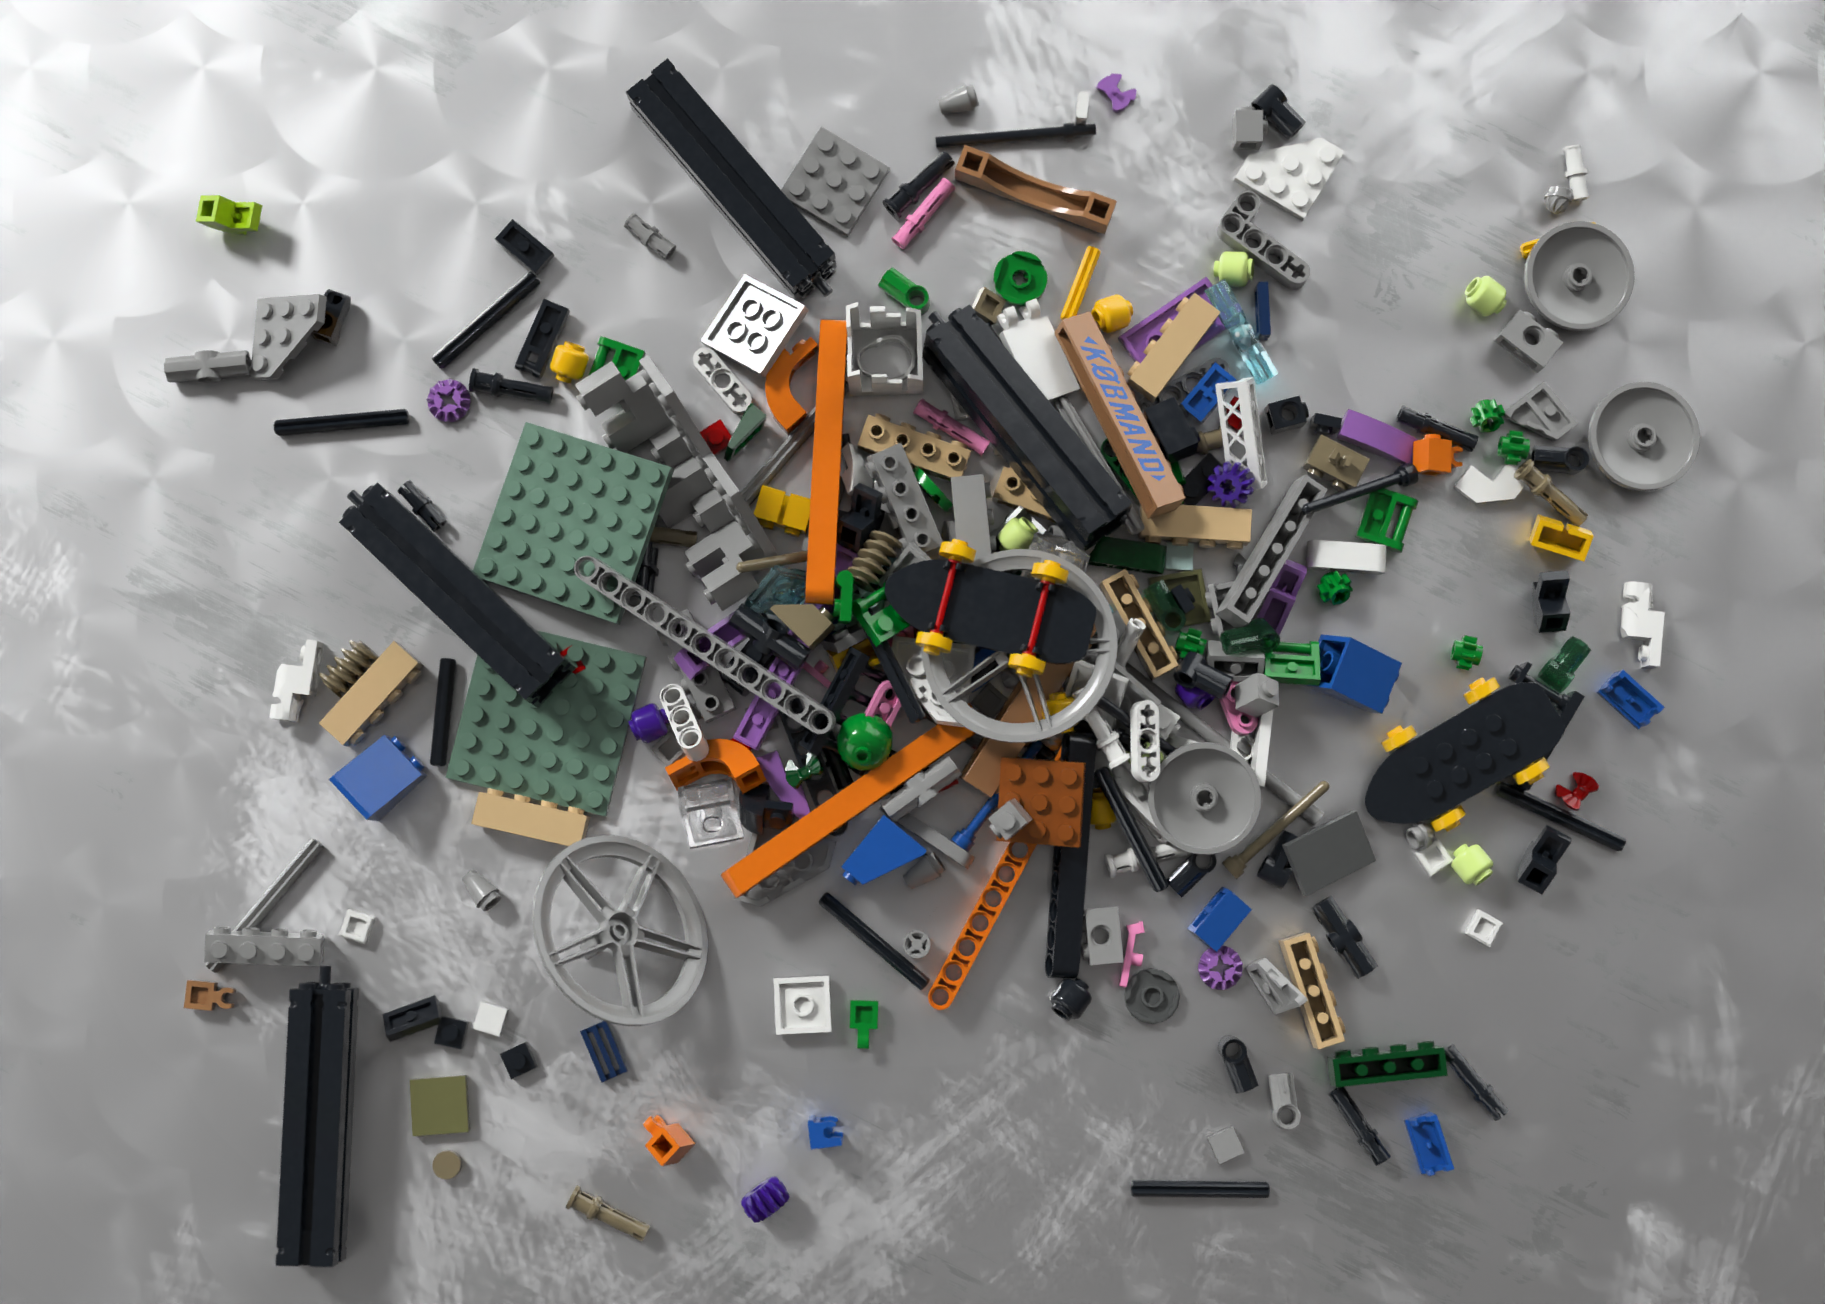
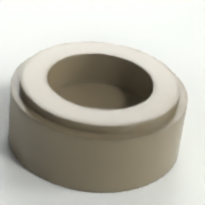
M445 1150L436 1155L432 1168L439 1178L451 1179L461 1171L462 1160L455 1151Z

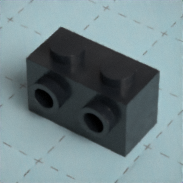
M1175 397L1144 409L1148 426L1153 435L1158 439L1160 449L1170 464L1196 454L1198 442H1200L1199 434L1194 426L1190 427L1186 420L1188 419L1187 412L1182 404L1178 405Z

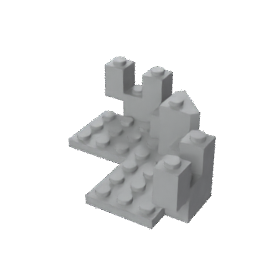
M649 355L639 360L644 369L626 381L611 361L575 384L580 392L576 398L584 410L590 408L595 417L619 402L624 410L601 424L606 432L602 437L609 448L613 449L616 447L618 451L627 453L649 439L654 446L650 451L657 462L662 463L664 461L666 466L674 469L659 515L668 528H672L693 515L700 528L704 525L707 527L711 534L684 551L689 559V562L685 565L693 577L700 576L707 587L703 590V593L710 604L717 603L720 609L724 611L759 588L751 574L754 571L740 573L736 569L737 564L743 561L777 556L776 549L736 485L711 452L676 393Z

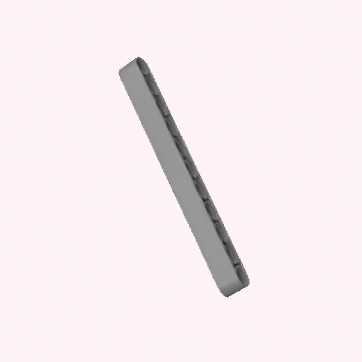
M582 556L575 562L574 572L580 580L816 734H825L834 728L836 718L829 709L611 566L591 556ZM592 561L595 565V571L588 577L584 573V566L587 562ZM615 576L618 580V587L615 591L610 592L607 588V581L610 577ZM637 591L641 595V602L638 606L633 607L630 603V596L633 592ZM660 606L663 608L665 616L662 621L656 622L653 618V611ZM680 622H685L688 627V632L684 637H679L676 633V626ZM703 637H708L711 641V648L708 652L704 653L699 648V642ZM727 652L732 653L735 658L734 664L729 668L725 667L722 663V657ZM750 667L755 668L758 672V678L754 683H749L745 678L746 670ZM774 682L778 683L781 687V695L776 699L772 698L768 693L769 686ZM796 698L802 699L805 703V709L800 714L792 710V702ZM820 713L825 714L829 720L828 726L825 729H820L815 724V718Z

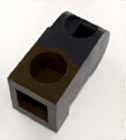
M328 289L324 294L327 297L324 324L318 331L314 330L311 335L315 340L337 346L340 338V329L350 309L351 298L348 295Z

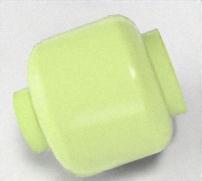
M1225 251L1220 256V260L1214 262V277H1219L1220 284L1225 287H1245L1248 281L1253 280L1254 259H1250L1246 252Z
M1489 276L1476 277L1465 290L1467 305L1482 316H1489L1493 313L1498 314L1503 310L1507 302L1505 300V287Z
M1025 517L1020 519L1011 518L998 533L997 538L1001 544L999 549L1001 551L1011 549L1031 550L1038 542L1036 534L1038 529Z
M1463 844L1454 851L1455 859L1452 861L1451 867L1464 883H1474L1477 886L1492 875L1493 861L1481 846L1475 844L1468 847L1467 844Z

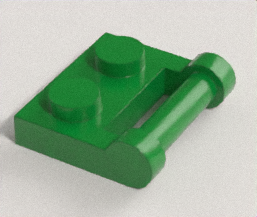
M600 336L597 343L599 348L589 375L603 367L609 350L616 351L612 362L625 381L639 372L641 367L639 360L645 357V351Z
M1385 488L1369 493L1355 537L1374 544L1386 545L1387 549L1402 553L1404 535L1412 511L1417 508L1419 501ZM1397 503L1403 507L1391 539L1385 536Z
M843 570L838 573L835 579V585L840 590V597L834 600L833 617H838V623L849 624L852 614L853 575L851 572Z
M885 583L882 588L863 599L858 598L852 602L853 614L876 647L911 626L899 616L891 605L872 616L869 614L868 608L886 598L884 592Z
M1263 638L1262 643L1265 655L1263 674L1278 681V683L1319 686L1321 676L1318 641H1310L1308 644L1272 641V638ZM1273 652L1308 654V656H1303V655H1288V654H1273Z

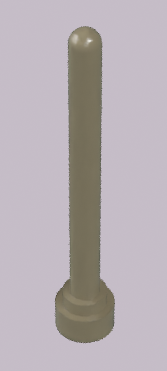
M808 550L739 562L736 569L740 573L807 562Z
M1321 781L1238 856L1236 854L1233 857L1229 856L1222 864L1238 879L1247 867L1245 864L1327 792L1330 787L1329 783Z

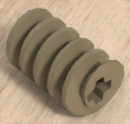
M876 530L869 534L870 539L864 542V548L859 550L857 553L858 557L853 559L852 566L847 569L853 575V583L868 592L875 591L870 586V583L876 585L880 583V580L875 575L884 576L886 574L881 566H891L892 563L887 559V556L896 558L897 553L892 548L901 549L903 547L902 543L895 537Z
M350 640L349 644L352 650L341 649L345 658L334 657L337 667L328 664L326 667L330 674L326 675L321 672L318 674L322 682L340 698H342L340 691L347 693L350 689L347 683L354 685L358 681L355 675L361 677L365 673L362 667L369 669L372 665L370 658L373 660L379 658L362 641L355 642Z

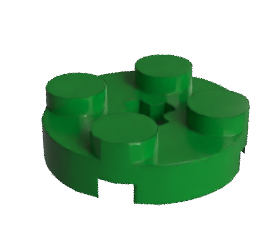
M1017 251L998 262L994 271L993 283L996 294L1003 298L1006 303L1013 306H1026L1025 303L1027 301L1038 300L1043 295L1048 278L1047 272L1037 256L1029 252ZM1020 272L1024 273V278L1028 282L1017 285L1013 276H1018Z

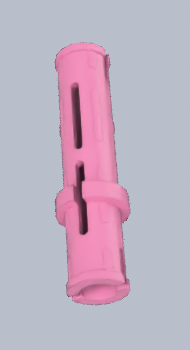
M942 178L916 211L905 218V224L891 240L899 248L905 250L916 234L922 233L926 222L955 190L954 185L947 179Z
M923 398L919 401L913 412L931 423L935 430H942L957 441L966 444L967 447L977 452L980 456L984 454L991 443L967 426L948 415L949 412L946 410H939Z

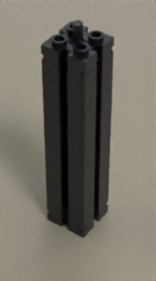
M668 58L651 71L652 75L647 79L643 80L642 78L626 91L634 113L641 118L645 126L781 285L788 290L794 300L800 297L804 299L809 296L815 289L813 284L824 297L832 293L833 289L826 281L836 272L834 270L837 267L835 252L829 245L825 244L823 238L683 75L675 69V66Z
M969 304L963 309L957 308L948 316L949 321L947 323L937 311L932 312L928 318L933 324L926 331L922 358L928 365L932 366L934 373L1069 540L1075 543L1078 551L1081 554L1097 544L1102 537L1110 535L1123 526L1128 517L1126 514L1130 512L1133 505L1131 500L1122 493V489L986 323L976 315V311Z
M378 482L374 486L368 487L362 496L355 490H352L347 495V498L354 505L350 506L343 513V518L339 523L527 702L539 708L553 693L552 690L558 683L561 684L576 669L409 509Z
M320 966L319 982L299 983V988L289 989L290 1007L288 1008L276 1266L310 1265V1267H334L338 1262L346 1259L347 1247L345 1242L348 1230L359 988H350L351 983L331 984V966Z

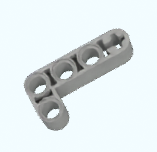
M1252 191L1242 192L1222 217L1217 228L1218 237L1235 251L1246 252L1250 259H1254L1256 266L1286 288L1291 290L1300 289L1310 276L1309 265L1251 223L1260 207V199ZM1240 203H1250L1253 207V210H1243L1240 206ZM1224 224H1234L1237 227V231H1227ZM1250 238L1255 239L1259 247H1249L1246 240ZM1268 255H1277L1280 258L1281 263H1271L1268 259ZM1288 263L1289 266L1286 268L1285 271H1283L1282 269L1284 265ZM1298 271L1300 275L1296 279L1293 278L1292 275Z

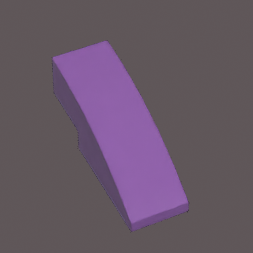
M1348 409L1344 414L1337 435V439L1360 446V450L1403 465L1407 463L1413 464V441L1418 439L1367 415Z
M1289 559L1286 560L1261 603L1252 626L1254 634H1249L1248 638L1262 643L1263 638H1272V641L1278 640L1294 605L1296 595L1307 574L1306 566Z
M733 612L709 628L708 631L735 648L748 637L729 625L730 619L734 614ZM703 637L699 642V648L702 652H708L711 648V641L708 637ZM686 648L681 649L673 658L690 680L711 666Z
M774 751L757 757V761L774 793L782 802L793 803L794 815L801 819L810 813L811 810L802 784L798 789H794L787 782L786 772L779 752Z

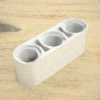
M1309 540L1307 542L1306 567L1308 570L1375 575L1385 574L1386 545L1327 540Z
M677 684L667 685L660 693V700L676 739L689 760L700 761L707 756L709 745L696 714L682 687Z

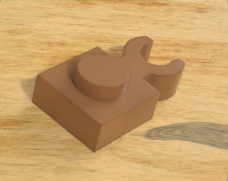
M187 980L184 1008L213 1011L215 1010V1003L223 1009L233 1008L235 1004L227 1003L224 997L226 993H236L237 989L226 987L217 991L218 982Z

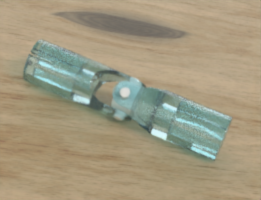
M1226 279L1204 290L1211 305L1220 311L1218 317L1225 328L1229 330V335L1250 374L1254 377L1256 384L1259 385L1278 374L1251 324L1247 322L1244 311ZM1249 335L1251 346L1244 345L1240 340Z

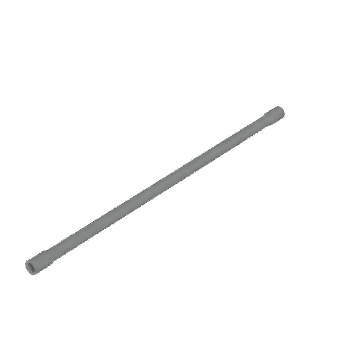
M1127 662L1125 666L1126 671L1161 700L1160 704L1179 715L1180 721L1207 742L1221 744L1230 748V741ZM1237 748V750L1240 752L1243 758L1248 756L1239 748ZM1266 772L1265 787L1291 807L1303 798L1270 772ZM1312 804L1301 816L1312 825H1315L1321 819L1324 812Z

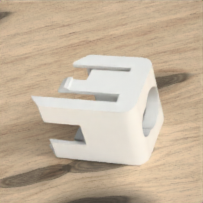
M858 302L846 305L847 375L850 395L892 396L921 394L923 392L921 310L906 307V322H901L900 313H885V306L870 307L871 323H860ZM890 341L902 344L910 352L911 365L899 377L889 378L887 374L868 372L860 364V357L864 351Z

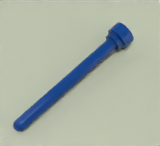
M1040 740L1032 742L1021 758L1034 759L1042 749V742ZM994 793L966 829L957 830L951 838L953 842L965 851L969 852L975 843L973 841L976 839L974 835L998 806L999 793Z

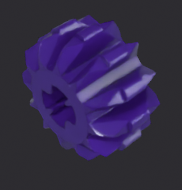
M1229 461L1223 463V467L1216 466L1214 468L1215 474H1211L1208 477V480L1213 485H1210L1207 491H1215L1216 493L1212 501H1217L1221 498L1222 507H1226L1230 503L1232 508L1238 507L1239 502L1245 504L1248 501L1247 495H1251L1254 492V489L1249 486L1254 483V478L1246 477L1250 469L1246 468L1241 471L1240 462H1236L1232 467ZM1232 480V486L1235 488L1230 489V483L1227 481Z
M775 1176L767 1178L742 1198L741 1205L748 1218H751L754 1223H758L777 1212L789 1200L790 1196L783 1182H780Z

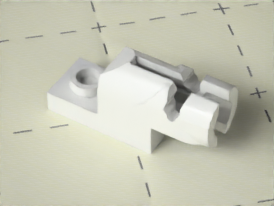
M1633 581L1624 583L1623 598L1631 602L1621 606L1620 632L1622 638L1643 641L1638 651L1641 668L1654 669L1660 667L1665 612L1650 611V608H1653L1652 584Z
M307 639L306 646L303 645L300 652V661L303 662L302 666L280 665L276 674L272 696L281 699L282 702L271 704L269 718L298 722V716L304 702L301 696L316 697L324 643Z

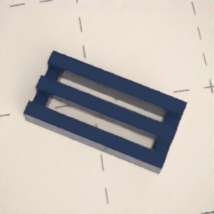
M1258 282L1254 288L1256 340L1267 341L1271 335L1268 282Z
M602 1021L580 1031L601 1083L628 1071L608 1022ZM600 1028H603L619 1065L620 1069L615 1070L598 1030ZM591 1032H593L609 1074H606L589 1035Z

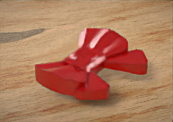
M1573 772V778L1577 787L1571 791L1561 785H1556V796L1561 798L1568 808L1578 811L1581 801L1589 793L1598 791L1599 785L1593 777L1584 773Z

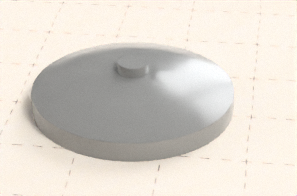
M1569 222L1550 230L1533 246L1525 264L1524 284L1532 306L1546 321L1566 330H1590L1611 321L1626 306L1634 286V265L1625 244L1609 229L1591 222Z
M1636 382L1616 389L1600 402L1590 420L1588 443L1592 458L1597 467L1612 482L1630 490L1653 491L1674 483L1690 469L1698 454L1700 430L1695 413L1681 395L1661 384Z
M1196 742L1174 750L1161 761L1159 776L1154 781H1150L1148 805L1157 829L1171 844L1190 853L1215 854L1234 847L1250 833L1260 812L1261 790L1253 769L1237 752L1217 743Z

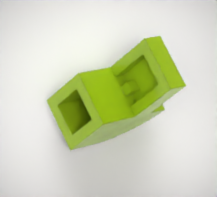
M201 195L196 222L219 231L247 235V232H258L263 205L256 202H234L220 195Z

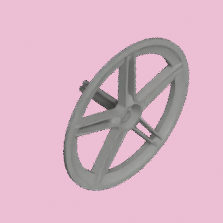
M1011 549L980 557L969 564L1001 572L1032 571L1034 563H1044V560L1060 563V567L1069 572L1066 585L1085 595L1095 605L1097 609L1095 619L1097 638H1091L1089 644H1098V649H1088L1087 655H1097L1096 664L1086 687L1069 706L1050 717L1039 675L1033 674L1045 719L1040 720L1026 678L1019 675L1035 722L1008 723L986 717L967 705L961 698L1009 667L1010 654L996 651L951 685L945 671L942 652H940L939 656L923 652L924 648L922 647V661L926 678L938 702L958 723L978 735L1009 743L1035 742L1056 736L1083 720L1098 704L1110 684L1115 669L1118 649L1117 630L1111 608L1099 587L1084 571L1073 563L1051 553L1030 549ZM994 660L998 663V667L958 694L955 692V689Z
M600 835L582 839L566 847L555 856L544 870L538 882L533 901L532 925L534 939L542 963L549 976L570 1001L586 1013L602 1021L622 1026H643L670 1017L691 999L701 982L706 967L708 955L707 928L701 906L693 889L681 872L666 857L639 841L616 835ZM612 857L638 865L639 869L618 910H616L579 869L577 864L593 858ZM645 871H647L648 874L646 876V879L642 885V888L635 901V904L631 909L628 907V905ZM654 877L668 891L680 913L685 932V941L641 927L637 922L638 913ZM564 879L598 921L599 929L556 949L551 933L550 913L555 891L561 880ZM647 937L683 949L685 952L644 941V938ZM581 944V950L578 953L560 960L558 954ZM633 946L684 960L681 972L673 987L657 1001L642 1006ZM607 948L611 949L623 1006L607 1003L587 992L572 978L563 964L581 957H585L588 960ZM624 959H626V965H627V972H628L629 984H628V979H627V974H626Z

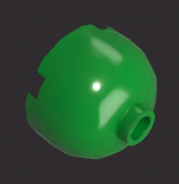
M859 713L850 716L840 727L837 736L838 752L842 760L852 768L858 770L877 768L887 760L891 752L893 733L889 725L876 715L873 718L865 716L866 713Z

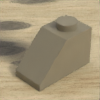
M813 604L773 605L770 608L812 651L836 628L831 622L834 617L823 606L819 610Z

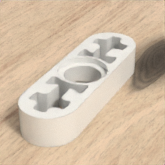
M703 347L694 353L693 363L697 371L732 412L739 415L744 414L747 407L751 403L753 404L752 397L747 389L712 349ZM702 355L706 358L712 356L710 362L716 370L713 371L710 377L707 375L711 373L706 364L699 365ZM726 374L730 377V384L726 388L716 386L715 379L718 375ZM733 389L740 398L747 397L744 400L746 404L744 407L741 405L734 406L736 401L730 393Z
M1144 700L1134 703L1130 710L1131 773L1139 782H1150L1157 779L1160 774L1159 710L1154 702ZM1141 710L1148 711V717L1141 715ZM1140 725H1149V728L1140 729ZM1143 733L1147 734L1150 738V746L1147 749H1144L1140 744V737ZM1150 753V757H1141V754ZM1142 766L1149 767V772L1142 771Z

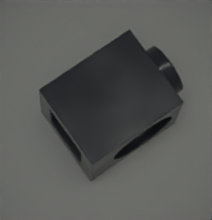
M1300 395L1269 403L1264 409L1271 435L1303 427L1307 422L1306 418H1309L1307 405L1305 402H1301ZM1290 409L1294 413V420L1283 418L1282 410Z

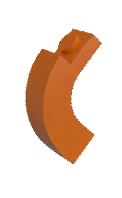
M812 337L806 341L804 339L800 340L792 348V354L784 348L766 375L765 392L770 411L777 424L787 435L796 429L807 416V412L792 396L790 384L795 372L819 351L818 344Z
M727 739L707 740L709 752L700 761H691L686 756L665 767L677 791L711 774H724L731 777L738 785L742 794L767 781L752 752L742 744Z

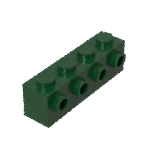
M1434 1041L1417 1042L1416 1048H1407L1406 1044L1390 1045V1050L1379 1051V1047L1362 1048V1053L1351 1054V1050L1334 1051V1056L1327 1057L1330 1085L1345 1087L1448 1076L1444 1047L1434 1045Z

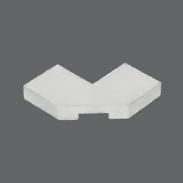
M1506 464L1493 481L1471 465L1453 488L1473 504L1514 500L1526 484L1522 480L1514 478V473L1518 469L1515 465Z

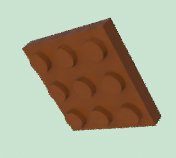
M1001 757L998 809L1009 800L1015 798L1033 820L1012 838L1005 840L1004 837L1000 839L996 836V841L1081 847L1086 763Z

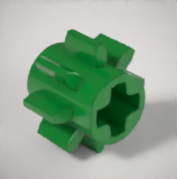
M1495 399L1481 400L1474 408H1471L1473 414L1470 417L1473 427L1478 426L1481 433L1494 432L1501 424L1505 423L1502 416L1506 413L1502 405H1497Z
M1510 430L1509 434L1507 433L1506 436L1500 437L1497 454L1505 459L1504 464L1518 465L1521 459H1527L1530 440L1522 437L1523 432Z
M1338 571L1328 572L1321 578L1320 584L1317 585L1320 590L1319 596L1324 603L1330 600L1332 605L1343 604L1349 599L1350 592L1353 591L1350 586L1352 582L1346 573L1340 576Z
M1191 627L1187 633L1180 631L1174 648L1175 651L1180 652L1179 659L1183 660L1188 652L1203 654L1207 640L1200 638L1202 631Z
M1464 635L1461 641H1454L1450 659L1457 661L1456 668L1469 671L1472 665L1478 666L1480 664L1483 646L1476 644V637Z

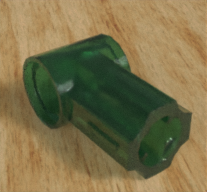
M1162 579L1142 590L1165 633L1175 635L1182 631L1186 622L1185 614L1178 607L1164 580ZM1168 615L1178 616L1180 625L1176 628L1167 626L1165 618Z
M1256 618L1245 627L1221 632L1220 641L1222 650L1226 655L1259 649L1262 653H1269L1278 647L1280 636L1264 618Z
M1571 636L1557 655L1544 665L1537 677L1558 693H1562L1574 679V672L1590 653L1591 649L1581 639Z

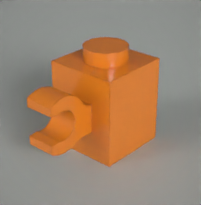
M1439 434L1424 435V439L1413 441V465L1416 467L1419 475L1439 476L1451 473V468L1462 466V462L1455 461L1454 454L1463 452V449L1459 446L1452 447V440L1441 439Z
M656 1115L655 1118L650 1116L643 1123L647 1131L653 1135L645 1144V1147L661 1166L678 1163L695 1145V1142L679 1123L666 1125L659 1115Z

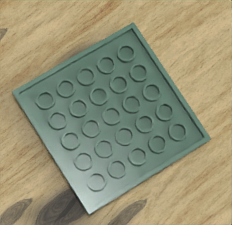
M526 422L473 571L483 580L620 625L625 608L580 580L574 572L575 562L582 556L595 557L635 582L674 469L670 466ZM592 561L587 562L584 566V573L589 577L595 571V565ZM615 576L610 577L607 581V588L612 592L618 587V580Z
M538 631L559 652L571 646L564 657L576 668L578 667L576 662L581 660L585 669L576 675L571 673L561 684L558 683L552 690L553 693L537 708L521 697L515 689L477 655L445 778L531 797V799L553 802L564 807L570 806L584 809L585 812L607 817L629 730L628 721L631 720V714L634 711L647 657Z

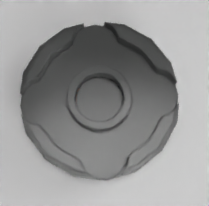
M1153 968L1140 970L1131 976L1124 992L1125 1005L1131 1015L1139 1021L1149 1024H1157L1169 1019L1178 1008L1180 999L1178 986L1172 976L1163 970Z

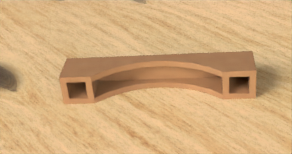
M964 145L955 168L956 180L1104 235L1117 202L1091 191L1067 188L1040 180L1005 164L989 153Z

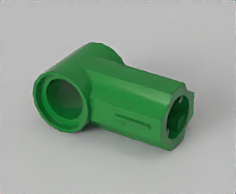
M893 267L887 270L881 278L878 287L903 306L921 310V315L928 311L930 300L928 292L924 287L916 285ZM915 296H921L925 299L921 305L910 303L911 299Z

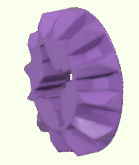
M450 378L438 381L436 385L430 388L429 395L426 398L429 411L435 418L444 422H454L466 415L471 404L468 389L461 382ZM451 393L454 394L452 399L457 406L454 404H447L446 407L443 406L444 401L440 395L449 396Z
M1222 945L1217 952L1209 948L1202 954L1198 964V971L1201 979L1207 986L1217 990H1226L1236 985L1242 976L1243 963L1236 951ZM1218 956H1220L1223 964L1232 965V967L1224 970L1223 980L1219 972L1209 971L1210 968L1218 965Z

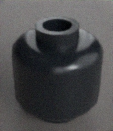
M1079 978L1074 980L1063 979L1051 995L1052 1010L1059 1017L1067 1021L1080 1018L1092 1000L1088 991L1089 986Z

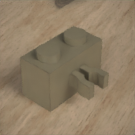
M1321 434L1317 438L1302 468L1308 470L1307 474L1318 480L1324 478L1332 482L1331 486L1336 490L1344 491L1357 486L1370 459Z

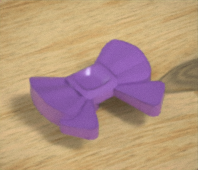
M1112 73L1110 76L1100 80L1096 89L1106 93L1112 101V110L1116 113L1123 111L1130 101L1135 100L1136 89L1133 88L1121 92L1117 85L1122 75Z

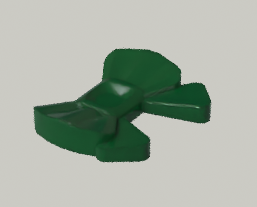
M807 752L806 766L801 769L792 760H788L785 767L786 780L791 787L798 789L801 783L811 779L812 775H821L823 773V766L818 756Z

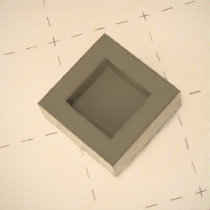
M983 287L979 290L972 308L976 311V315L984 322H990L991 325H994L1006 301L986 287Z

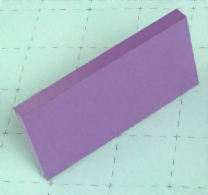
M1207 277L1118 337V340L1134 362L1138 361L1141 363L1147 356L1143 352L1152 339L1156 342L1162 336L1160 332L1161 327L1168 318L1171 320L1175 319L1179 313L1176 311L1177 306L1184 297L1190 299L1194 293L1218 309L1220 314L1192 352L1237 322V318Z

